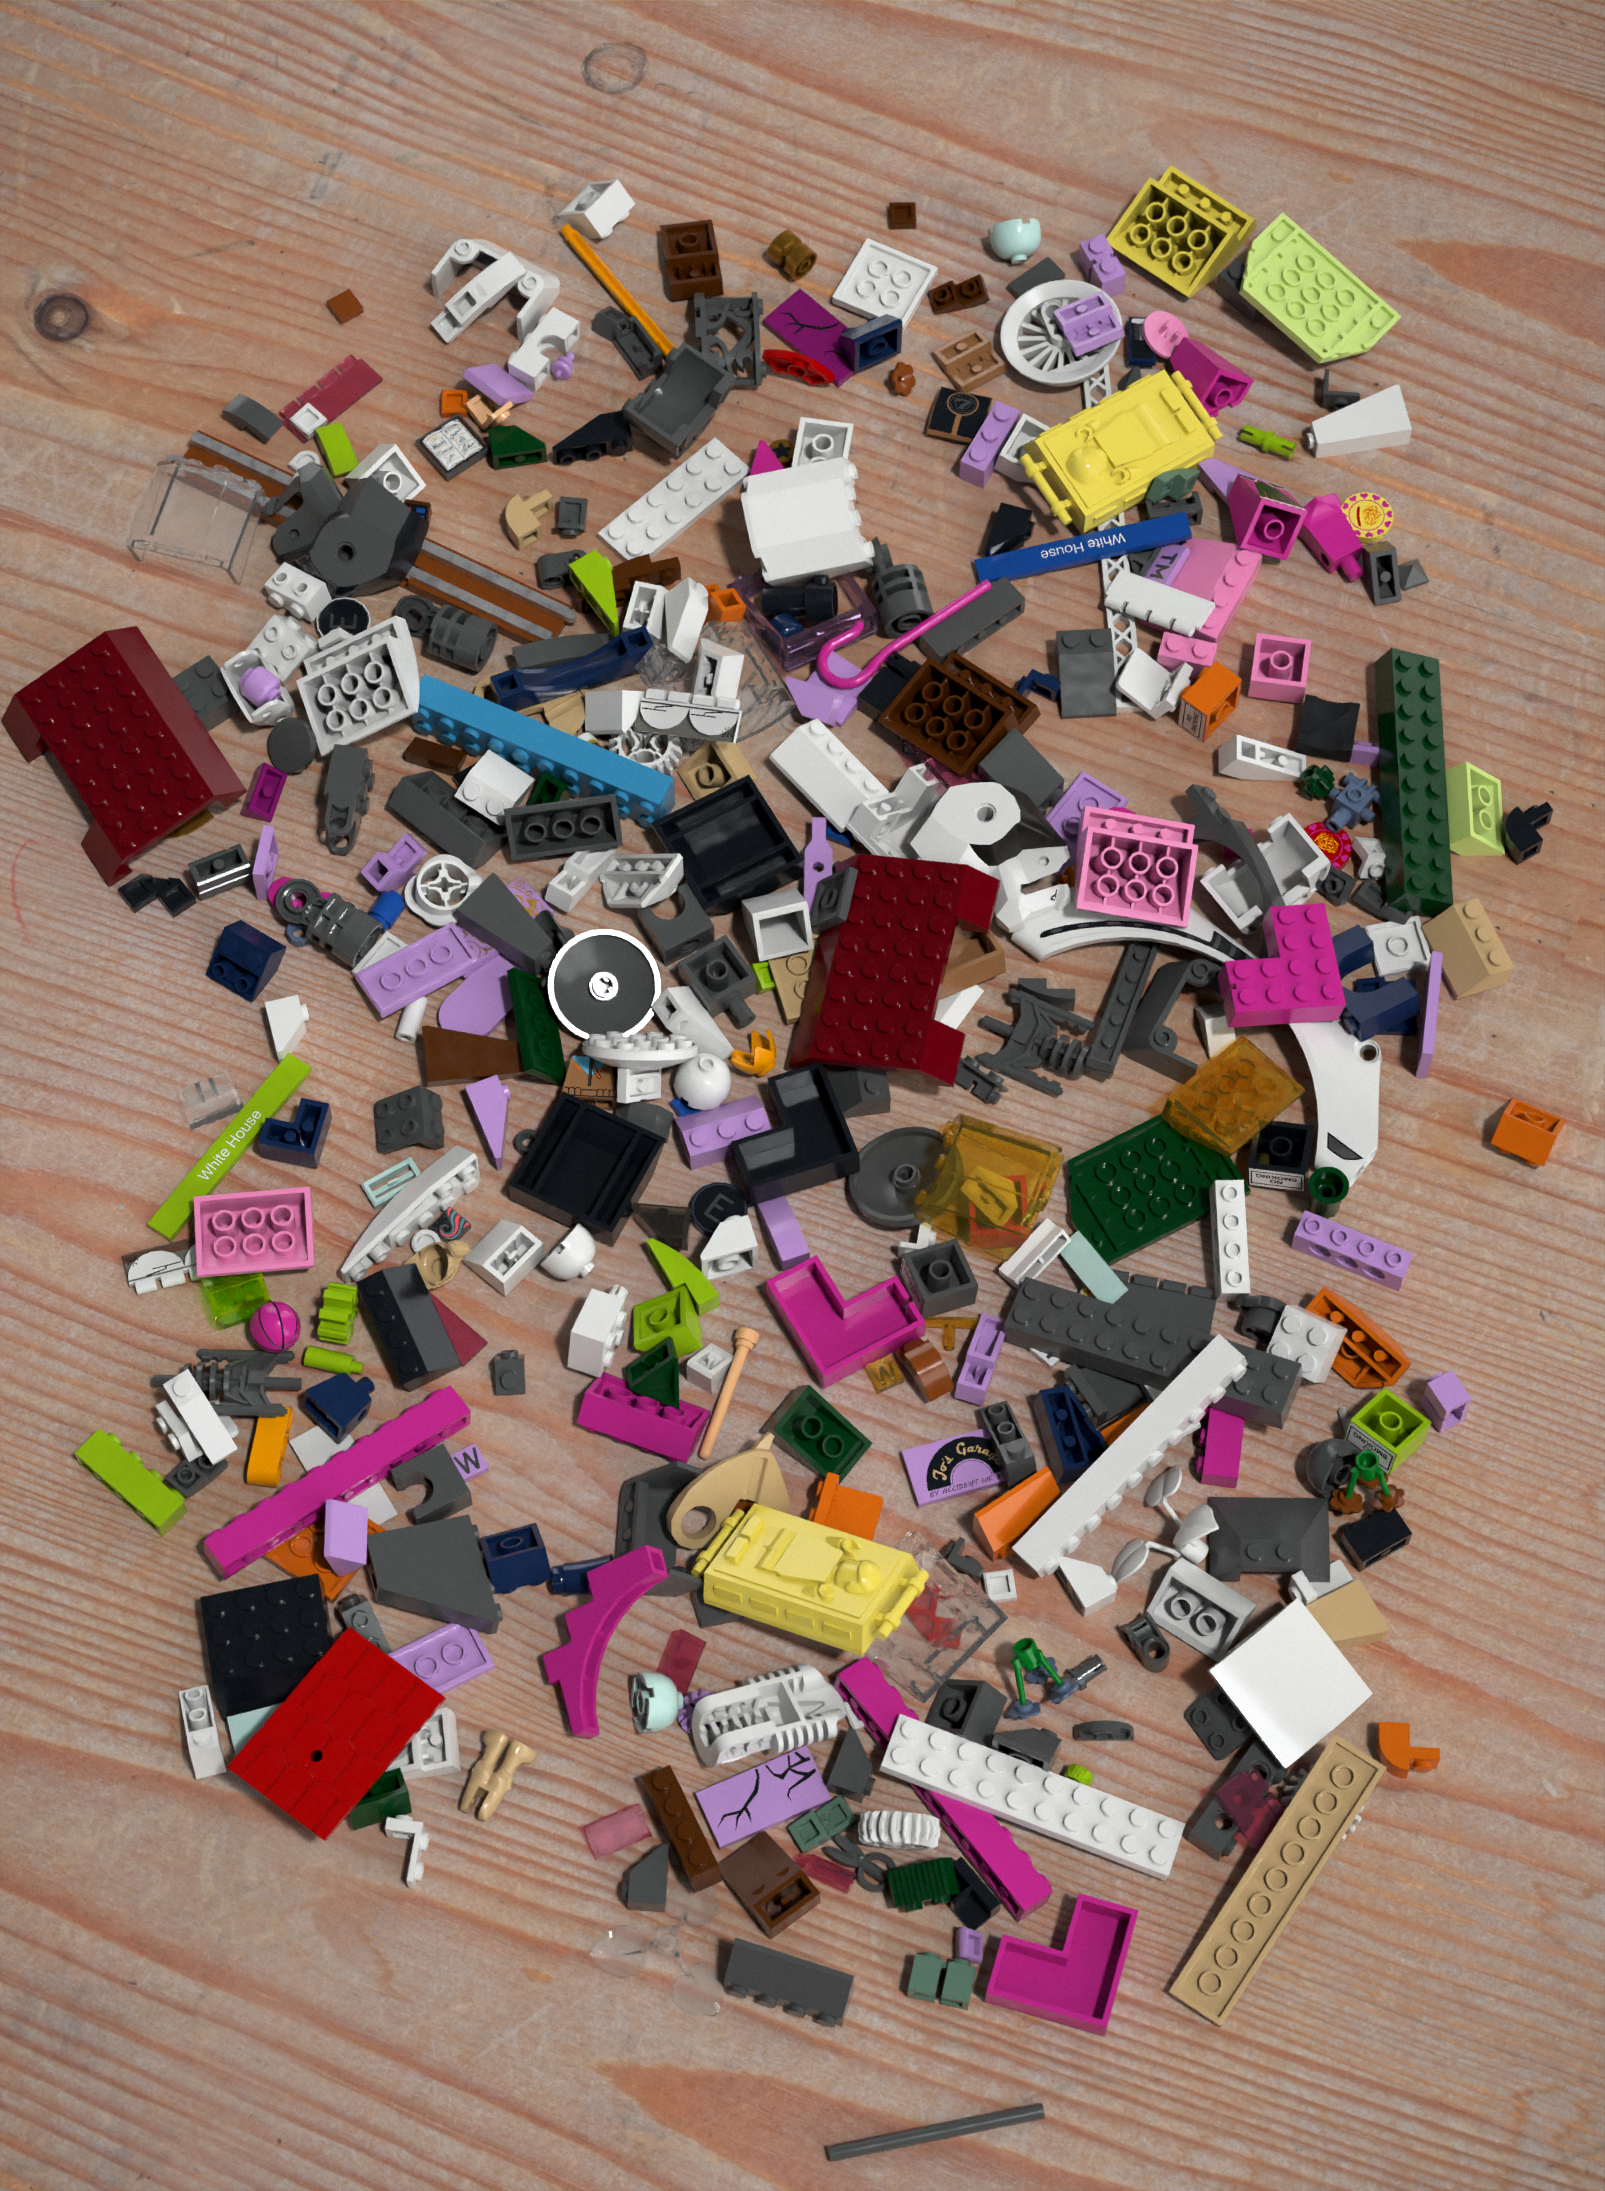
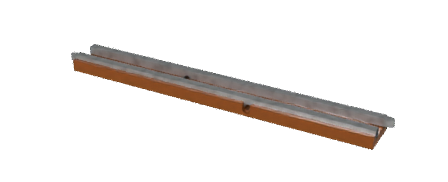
M200 430L195 431L190 437L191 446L183 457L174 454L166 455L167 463L172 467V479L275 528L288 519L304 503L301 492H296L273 515L265 516L262 512L263 506L271 497H278L292 483L294 475ZM427 537L424 539L415 564L402 582L396 584L418 596L429 599L437 605L443 606L448 604L496 623L499 634L522 645L557 638L567 622L575 623L577 621L576 613L572 610L571 605Z

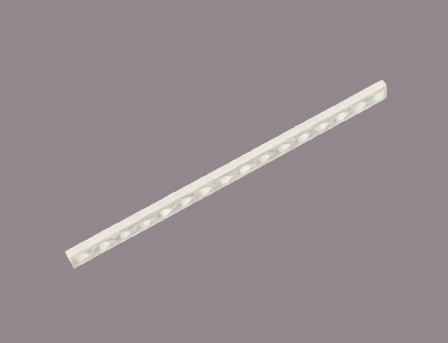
M1108 363L1099 371L1102 375L1097 380L1092 377L1082 382L1085 409L1090 406L1094 407L1098 403L1097 400L1091 397L1096 390L1105 396L1103 399L1112 395ZM1124 512L1099 525L1097 532L1106 530L1109 527L1124 526ZM1128 554L1120 555L1122 557L1116 563L1110 558L1100 560L1104 602L1106 599L1105 592L1112 583L1109 579L1115 573L1118 574L1121 569L1130 572ZM1105 606L1107 628H1111L1116 711L1117 713L1143 712V709L1134 702H1121L1123 693L1116 688V682L1120 676L1118 673L1124 668L1132 651L1138 648L1135 617L1126 614L1125 610L1120 612ZM1119 620L1129 626L1123 633L1114 627ZM1121 644H1124L1131 650L1126 656H1123L1116 650Z

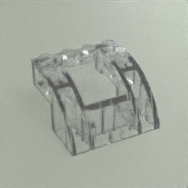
M746 621L707 622L701 629L692 659L688 663H685L668 650L667 644H654L639 663L635 665L640 674L641 681L648 688L667 690L668 695L670 691L691 693L690 690L701 638L708 639L744 654L736 699L740 701L739 710L742 711L736 743L755 736L773 726L797 707L790 690ZM679 737L680 744L687 751L698 750L706 741Z
M909 1531L893 1548L912 1554L919 1570L927 1571L929 1578L924 1583L925 1589L921 1595L913 1599L900 1618L901 1624L897 1630L891 1632L885 1641L880 1640L876 1636L865 1652V1655L873 1663H876L901 1688L920 1702L925 1703L1008 1617L968 1574L958 1573L920 1532Z

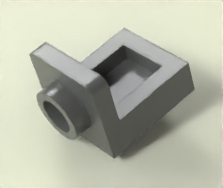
M560 496L559 518L556 528L562 530L563 535L578 536L579 531L585 532L588 499Z
M518 1350L501 1351V1355H496L494 1360L496 1395L525 1394V1354H518Z

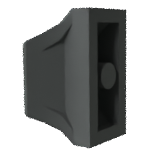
M639 1101L632 1103L617 1102L614 1115L664 1137L665 1143H667L673 1122L672 1112L659 1105Z

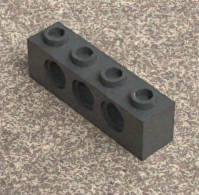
M1258 1737L1189 1833L1188 1842L1217 1862L1223 1854L1227 1857L1231 1854L1238 1843L1234 1838L1240 1830L1244 1833L1248 1830L1255 1818L1251 1815L1257 1806L1261 1809L1264 1807L1272 1794L1268 1791L1274 1782L1279 1785L1288 1772L1287 1768H1281ZM1259 1772L1265 1777V1780L1255 1782L1250 1778L1249 1774ZM1243 1796L1247 1799L1248 1804L1238 1806L1233 1802L1232 1798ZM1226 1820L1230 1823L1231 1828L1221 1830L1216 1826L1215 1822Z

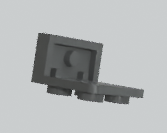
M418 1085L377 1101L374 1105L378 1152L388 1154L417 1142L433 1150L443 1148L445 1129L442 1124L441 1110L443 1105L440 1095Z
M1076 1364L1065 1369L1063 1386L1068 1385L1087 1412L1088 1419L1096 1429L1137 1405L1143 1399L1142 1392L1134 1382L1087 1367L1079 1370Z
M1218 1685L1186 1712L1187 1720L1218 1760L1227 1758L1255 1734Z

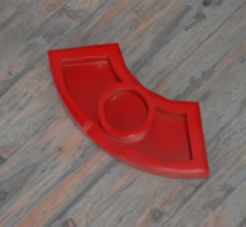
M768 349L763 352V360L776 374H790L799 377L810 386L829 384L834 381V373L810 357L778 349Z

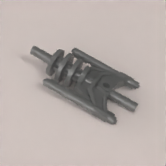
M1014 988L1008 991L1009 997H1011L1010 1001L1021 1006V1017L1015 1027L987 1015L982 1020V1026L1010 1037L1007 1046L996 1055L985 1051L984 1055L980 1053L976 1056L977 1062L999 1073L1007 1074L1058 1097L1063 1094V1090L1060 1087L1061 1083L1054 1080L1049 1082L1047 1077H1038L1037 1073L1028 1069L1040 1068L1042 1063L1047 1062L1050 1058L1049 1067L1057 1070L1061 1065L1060 1072L1066 1076L1072 1070L1073 1078L1078 1079L1084 1075L1086 1070L1109 1080L1113 1076L1111 1073L1086 1066L1091 1050L1089 1045H1085L1081 1050L1082 1041L1076 1038L1069 1045L1070 1036L1064 1034L1056 1041L1058 1028L1051 1019L1061 1023L1068 1022L1070 1027L1078 1026V1030L1085 1033L1087 1030H1094V1022L1042 1001L1024 991H1018Z
M199 1349L197 1356L202 1361L211 1362V1360L215 1359L218 1362L223 1360L231 1362L229 1366H225L224 1374H220L219 1364L214 1362L211 1363L210 1373H206L205 1362H198L196 1372H192L191 1363L184 1364L183 1372L189 1369L204 1395L206 1391H209L211 1401H217L219 1390H223L226 1402L221 1404L210 1402L217 1415H251L273 1418L285 1416L288 1410L282 1407V1404L270 1403L266 1395L267 1389H302V1378L268 1377L278 1363H288L289 1360L293 1361V1358H295L293 1351L270 1353L264 1350ZM154 1375V1386L164 1387V1383L177 1375Z

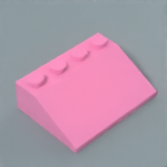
M1192 538L1185 540L1182 546H1187L1191 553L1170 587L1215 603V608L1200 631L1195 629L1190 638L1216 643L1218 648L1260 572L1262 554L1240 548L1238 544ZM1149 617L1146 621L1140 619L1141 624L1148 626L1152 629H1155L1161 633H1164L1165 631L1173 634L1186 636L1184 634L1173 631L1172 627L1170 629H1167L1149 622Z
M310 1187L194 1197L198 1278L315 1268L314 1213Z

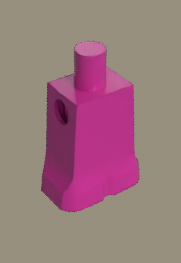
M1337 494L1313 498L1304 506L1308 513L1297 536L1304 540L1329 574L1342 568L1350 581L1357 580L1364 574V571L1357 562L1360 559L1363 545L1345 517Z

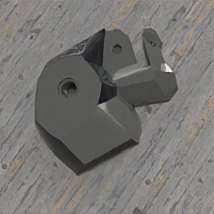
M309 462L297 470L293 476L292 483L278 497H271L262 508L265 516L273 515L296 492H301L304 500L301 507L276 529L273 546L278 557L283 562L325 582L332 599L350 598L374 593L401 583L415 564L430 522L412 511L377 481L379 480L378 478L369 476L368 478L359 479L350 486L345 496H343L328 469L314 462Z

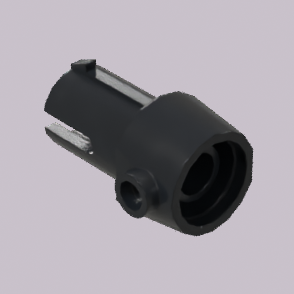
M828 575L812 576V580H808L805 586L764 587L762 591L764 619H772L776 615L788 613L795 618H806L807 623L835 622L838 616L837 585L835 582L829 581Z

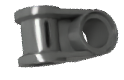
M575 549L562 553L545 554L539 557L537 564L541 586L552 590L574 585L569 577V564L575 561V557L579 559L587 553L583 550Z
M1148 1612L1142 1613V1617L1133 1623L1120 1626L1125 1641L1134 1650L1148 1671L1158 1673L1167 1668L1170 1646ZM1152 1651H1159L1164 1656L1159 1659H1154L1149 1655V1653Z

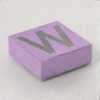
M476 1443L450 1455L465 1483L489 1471V1467Z

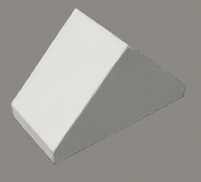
M1223 1002L1195 1008L1209 1060L1237 1054L1234 1027L1228 1028Z
M712 1343L688 1360L686 1364L687 1381L712 1395L730 1369L734 1356Z

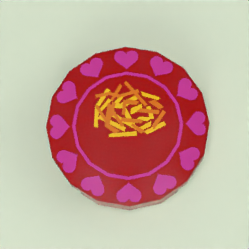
M1316 822L1303 829L1329 859L1331 865L1340 870L1347 865L1351 856L1352 845L1346 831L1342 829L1339 833H1333L1327 828L1326 822Z

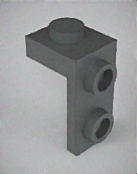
M356 1593L343 1598L341 1605L337 1606L336 1610L347 1628L350 1626L386 1654L391 1653V1648L368 1599L363 1594L358 1596Z

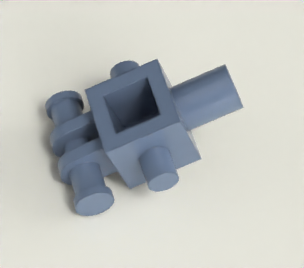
M1350 772L1343 781V784L1347 786L1342 792L1334 787L1328 795L1335 802L1331 811L1332 816L1326 821L1327 828L1333 833H1339L1345 825L1354 829L1362 819L1371 823L1376 816L1374 812L1369 810L1372 801L1377 803L1380 808L1382 807L1381 793L1377 791L1378 787L1374 784L1369 787L1367 785L1368 780L1365 778L1360 780L1354 776V773Z

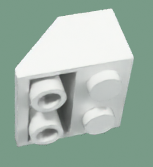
M635 581L623 624V632L645 625L655 650L672 653L668 650L665 594L668 590L663 586Z
M701 638L690 690L692 695L700 694L716 696L717 699L720 697L736 699L744 654L708 639Z
M501 1219L471 1250L470 1255L462 1260L506 1297L545 1255L543 1242L526 1228Z

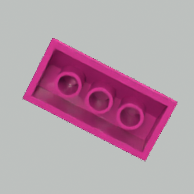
M603 1372L601 1377H597L585 1392L577 1424L585 1426L591 1432L608 1434L616 1441L630 1442L638 1445L646 1452L663 1454L671 1461L687 1463L697 1448L711 1411L680 1399V1410L632 1391L627 1380Z

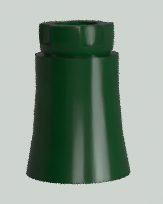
M1322 1167L1312 1173L1308 1183L1310 1191L1309 1211L1326 1219L1337 1214L1342 1200L1349 1191V1181L1341 1170L1334 1167Z

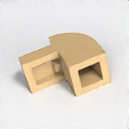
M547 489L540 493L532 494L526 501H523L517 494L506 507L507 533L519 552L542 540V527L538 519L554 511L553 497Z

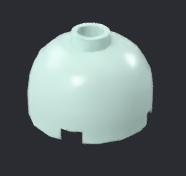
M1029 218L1030 223L1023 224L1022 219H1014L995 224L994 231L989 228V240L993 251L1000 258L1011 260L1012 264L1026 262L1027 257L1033 255L1041 243L1039 220Z
M659 1672L637 1673L639 1676L633 1679L631 1689V1707L637 1708L639 1716L633 1717L634 1724L640 1733L662 1731L673 1724L678 1715V1710H682L683 1695L681 1692H677L675 1683L668 1676Z

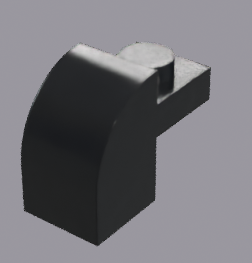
M1548 802L1540 806L1533 805L1525 813L1517 806L1508 815L1503 831V841L1506 852L1516 865L1540 853L1543 838L1537 830L1550 823L1553 809Z

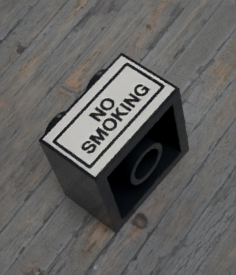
M1256 1119L1248 1162V1185L1306 1192L1314 1146V1126Z

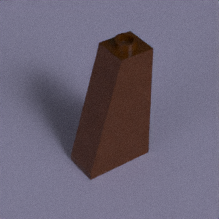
M422 1026L428 1087L475 1083L497 1075L499 1080L531 1077L530 1074L524 1072L519 1042L432 1026Z

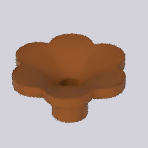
M898 362L895 370L892 371L889 377V382L893 385L896 393H902L904 396L909 395L911 388L915 386L916 379L913 376V368L909 364L905 365L903 362Z

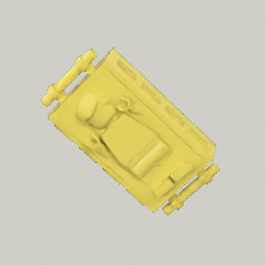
M1165 370L1152 375L1149 374L1128 385L1125 390H1119L1099 401L1096 406L1092 408L1090 406L1070 417L1065 423H1059L1046 430L1023 446L1027 454L1023 455L1019 460L1026 469L1024 473L1028 479L1034 481L1051 508L1049 510L1054 517L1057 516L1063 526L1073 522L1081 535L1143 502L1156 476L1175 469H1197L1199 463L1213 458L1214 442L1222 439L1223 435L1217 427L1218 422L1216 419L1210 417L1193 392L1192 384L1189 380L1184 379L1180 371L1174 372L1170 377Z
M754 1503L746 1515L742 1510L736 1509L731 1517L725 1518L721 1524L722 1529L707 1550L702 1551L698 1555L696 1565L691 1570L692 1575L701 1578L704 1574V1603L860 1656L865 1654L876 1636L880 1640L885 1641L891 1632L897 1630L901 1624L900 1618L913 1599L921 1595L925 1589L924 1583L929 1578L927 1571L919 1570L912 1554Z

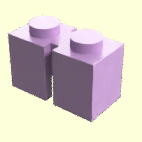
M1101 234L1080 242L1078 262L1087 278H1091V285L1098 287L1110 297L1124 292L1126 273L1117 257H1113L1114 251L1105 235Z
M1453 1370L1445 1374L1439 1372L1433 1375L1427 1381L1421 1406L1437 1431L1441 1433L1464 1421L1471 1397Z

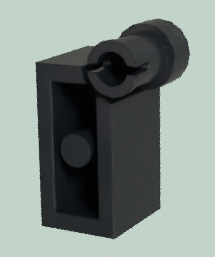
M893 651L886 661V666L877 673L858 695L857 710L880 724L878 718L922 665L914 660L911 662L897 651Z

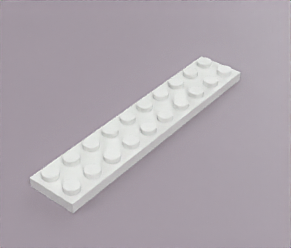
M902 1714L898 1717L879 1771L1164 1881L1169 1876L1185 1827L1183 1822L1053 1772H1046L1040 1767L1030 1765L1017 1758Z

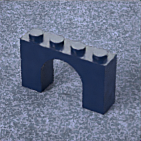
M1359 925L1332 937L1341 980L1349 973L1375 961L1373 941ZM1404 976L1371 992H1354L1342 986L1346 1006L1340 1017L1343 1019L1349 1033L1355 1034L1361 1042L1420 1013L1419 993Z

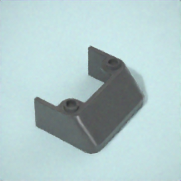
M1205 959L1169 962L1163 965L1134 1015L1122 1048L1124 1056L1193 1088L1198 1064L1173 1053L1177 1047V1035L1172 1029L1163 1024L1187 982L1198 987L1205 986L1221 994L1217 976L1222 967Z
M674 1461L628 1479L622 1488L616 1558L644 1545L661 1549L669 1578L653 1586L643 1595L680 1596L704 1587V1579L689 1575L684 1567L675 1566L677 1541L668 1531L666 1514L674 1500L690 1482L706 1471L704 1469L680 1461Z

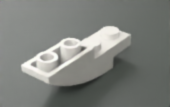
M508 252L457 292L445 304L446 308L431 322V325L446 343H452L487 307L492 308L528 271L512 252Z

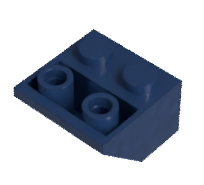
M239 920L224 927L206 976L248 1001L253 1002L277 972L287 947L244 921Z

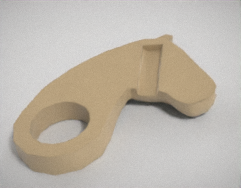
M505 671L486 675L476 685L474 695L485 699L487 694L491 692L490 676ZM584 688L515 712L528 716L542 711L549 726L576 737L585 723V692L594 690Z
M766 1432L750 1450L733 1455L707 1469L682 1490L666 1514L667 1529L680 1546L692 1550L709 1546L722 1529L721 1524L726 1517L730 1516L740 1499L745 1501L746 1499L751 1500L757 1504L784 1513L788 1511L790 1498L780 1468L769 1450L774 1439L772 1433ZM696 1506H706L711 1509L710 1521L704 1529L696 1533L682 1531L681 1521L690 1509Z

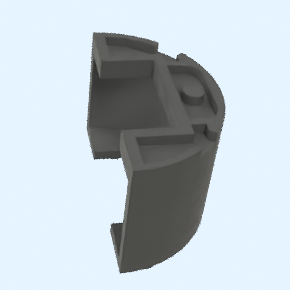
M685 341L678 349L672 348L665 359L668 363L663 375L657 381L653 379L645 390L646 394L643 395L639 392L633 400L629 398L621 409V412L624 413V420L675 456H681L699 438L716 415L715 412L720 402L723 403L736 380V377Z

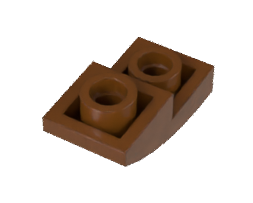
M980 274L957 285L951 280L929 290L933 308L937 315L965 310L990 301L984 279Z

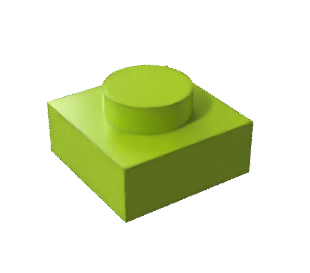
M768 961L752 964L750 968L757 977L758 994L776 990Z

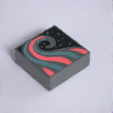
M450 1206L430 1226V1230L436 1232L445 1243L460 1240L471 1229V1224Z

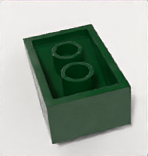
M810 1385L797 1386L762 1429L764 1433H772L774 1435L773 1441L782 1450L824 1481L828 1472L838 1474L839 1484L873 1444Z

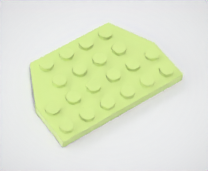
M1284 213L1280 214L1249 246L1239 294L1318 364L1368 352L1402 317Z

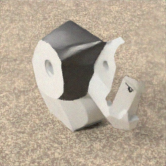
M995 782L968 783L949 787L926 813L906 842V844H911L922 860L967 864L1000 880L994 916L997 925L1009 933L1023 929L1024 922L1053 909L1059 911L1071 903V892L1068 884H1059L1027 895L1021 893V884L1031 883L1059 871L1061 866L1072 857L1066 843L1029 796L1015 788Z

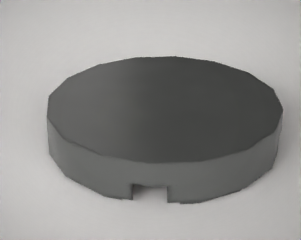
M284 718L272 730L269 739V754L272 762L279 770L286 773L302 772L307 764H311L314 760L317 749L316 736L314 731H311L308 727L310 725L307 721L300 718Z

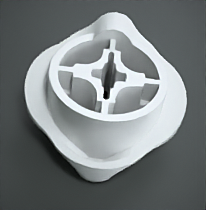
M447 854L438 855L425 862L418 873L408 881L404 892V902L414 913L433 926L443 927L451 922L456 924L458 922L456 909L483 883V879L474 869L467 866L459 858ZM438 875V878L435 881L428 882V884H423L429 878ZM460 897H464L459 903L449 906V903L453 900H459Z

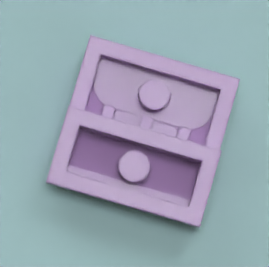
M1102 291L1053 311L1054 317L1076 357L1125 337L1124 329L1113 314L1112 306Z
M832 651L827 659L828 668L835 676L852 678L862 671L836 652ZM816 668L806 682L845 695L835 723L842 727L856 712L858 695L870 683L873 677H870L863 685L856 688L839 689L830 686L824 681Z

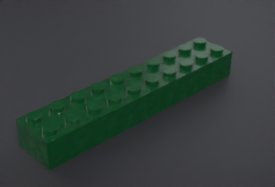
M1390 648L1374 663L1384 853L1386 855L1388 907L1435 918L1453 905L1439 659Z

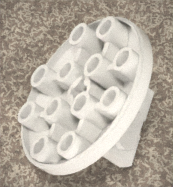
M609 1031L606 1032V1035L589 1034V1040L583 1042V1053L609 1066L618 1067L616 1090L617 1102L632 1103L640 1100L661 1098V1069L683 1063L697 1056L698 1050L696 1043L686 1039V1035L670 1034L669 1037H663V1032H646V1035L630 1034L629 1037H623V1032Z

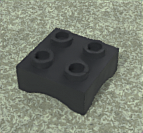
M1306 694L1295 752L1350 762L1360 704L1353 702H1330Z

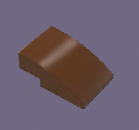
M712 219L661 225L660 233L671 301L694 298L693 293H704V297L723 295V280Z

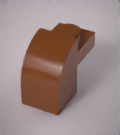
M918 1338L907 1342L902 1348L895 1351L898 1361L910 1371L917 1391L929 1402L955 1389L943 1359L929 1340L924 1342Z

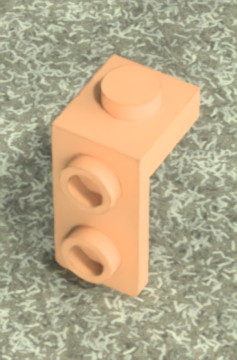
M480 392L465 403L464 407L484 431L489 427L495 428L505 422V419L511 415L509 410L512 408L513 403L509 401L500 407Z

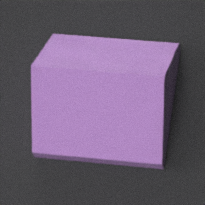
M327 1499L324 1557L337 1576H345L366 1565L368 1508Z

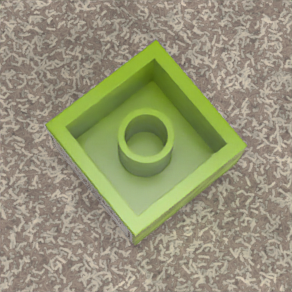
M1384 1388L1350 1419L1344 1439L1356 1446L1361 1452L1368 1449L1375 1452L1379 1456L1380 1468L1390 1476L1424 1443L1431 1421L1387 1388Z

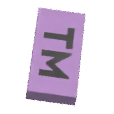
M1176 544L1164 545L1144 578L1170 587L1191 553L1189 548Z

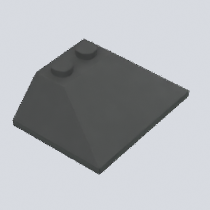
M1209 1497V1506L1213 1510L1215 1521L1219 1526L1218 1530L1209 1533L1210 1575L1219 1581H1240L1241 1572H1299L1302 1570L1309 1582H1330L1328 1498Z

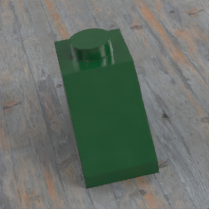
M500 425L488 429L494 470L547 462L545 443L515 425Z

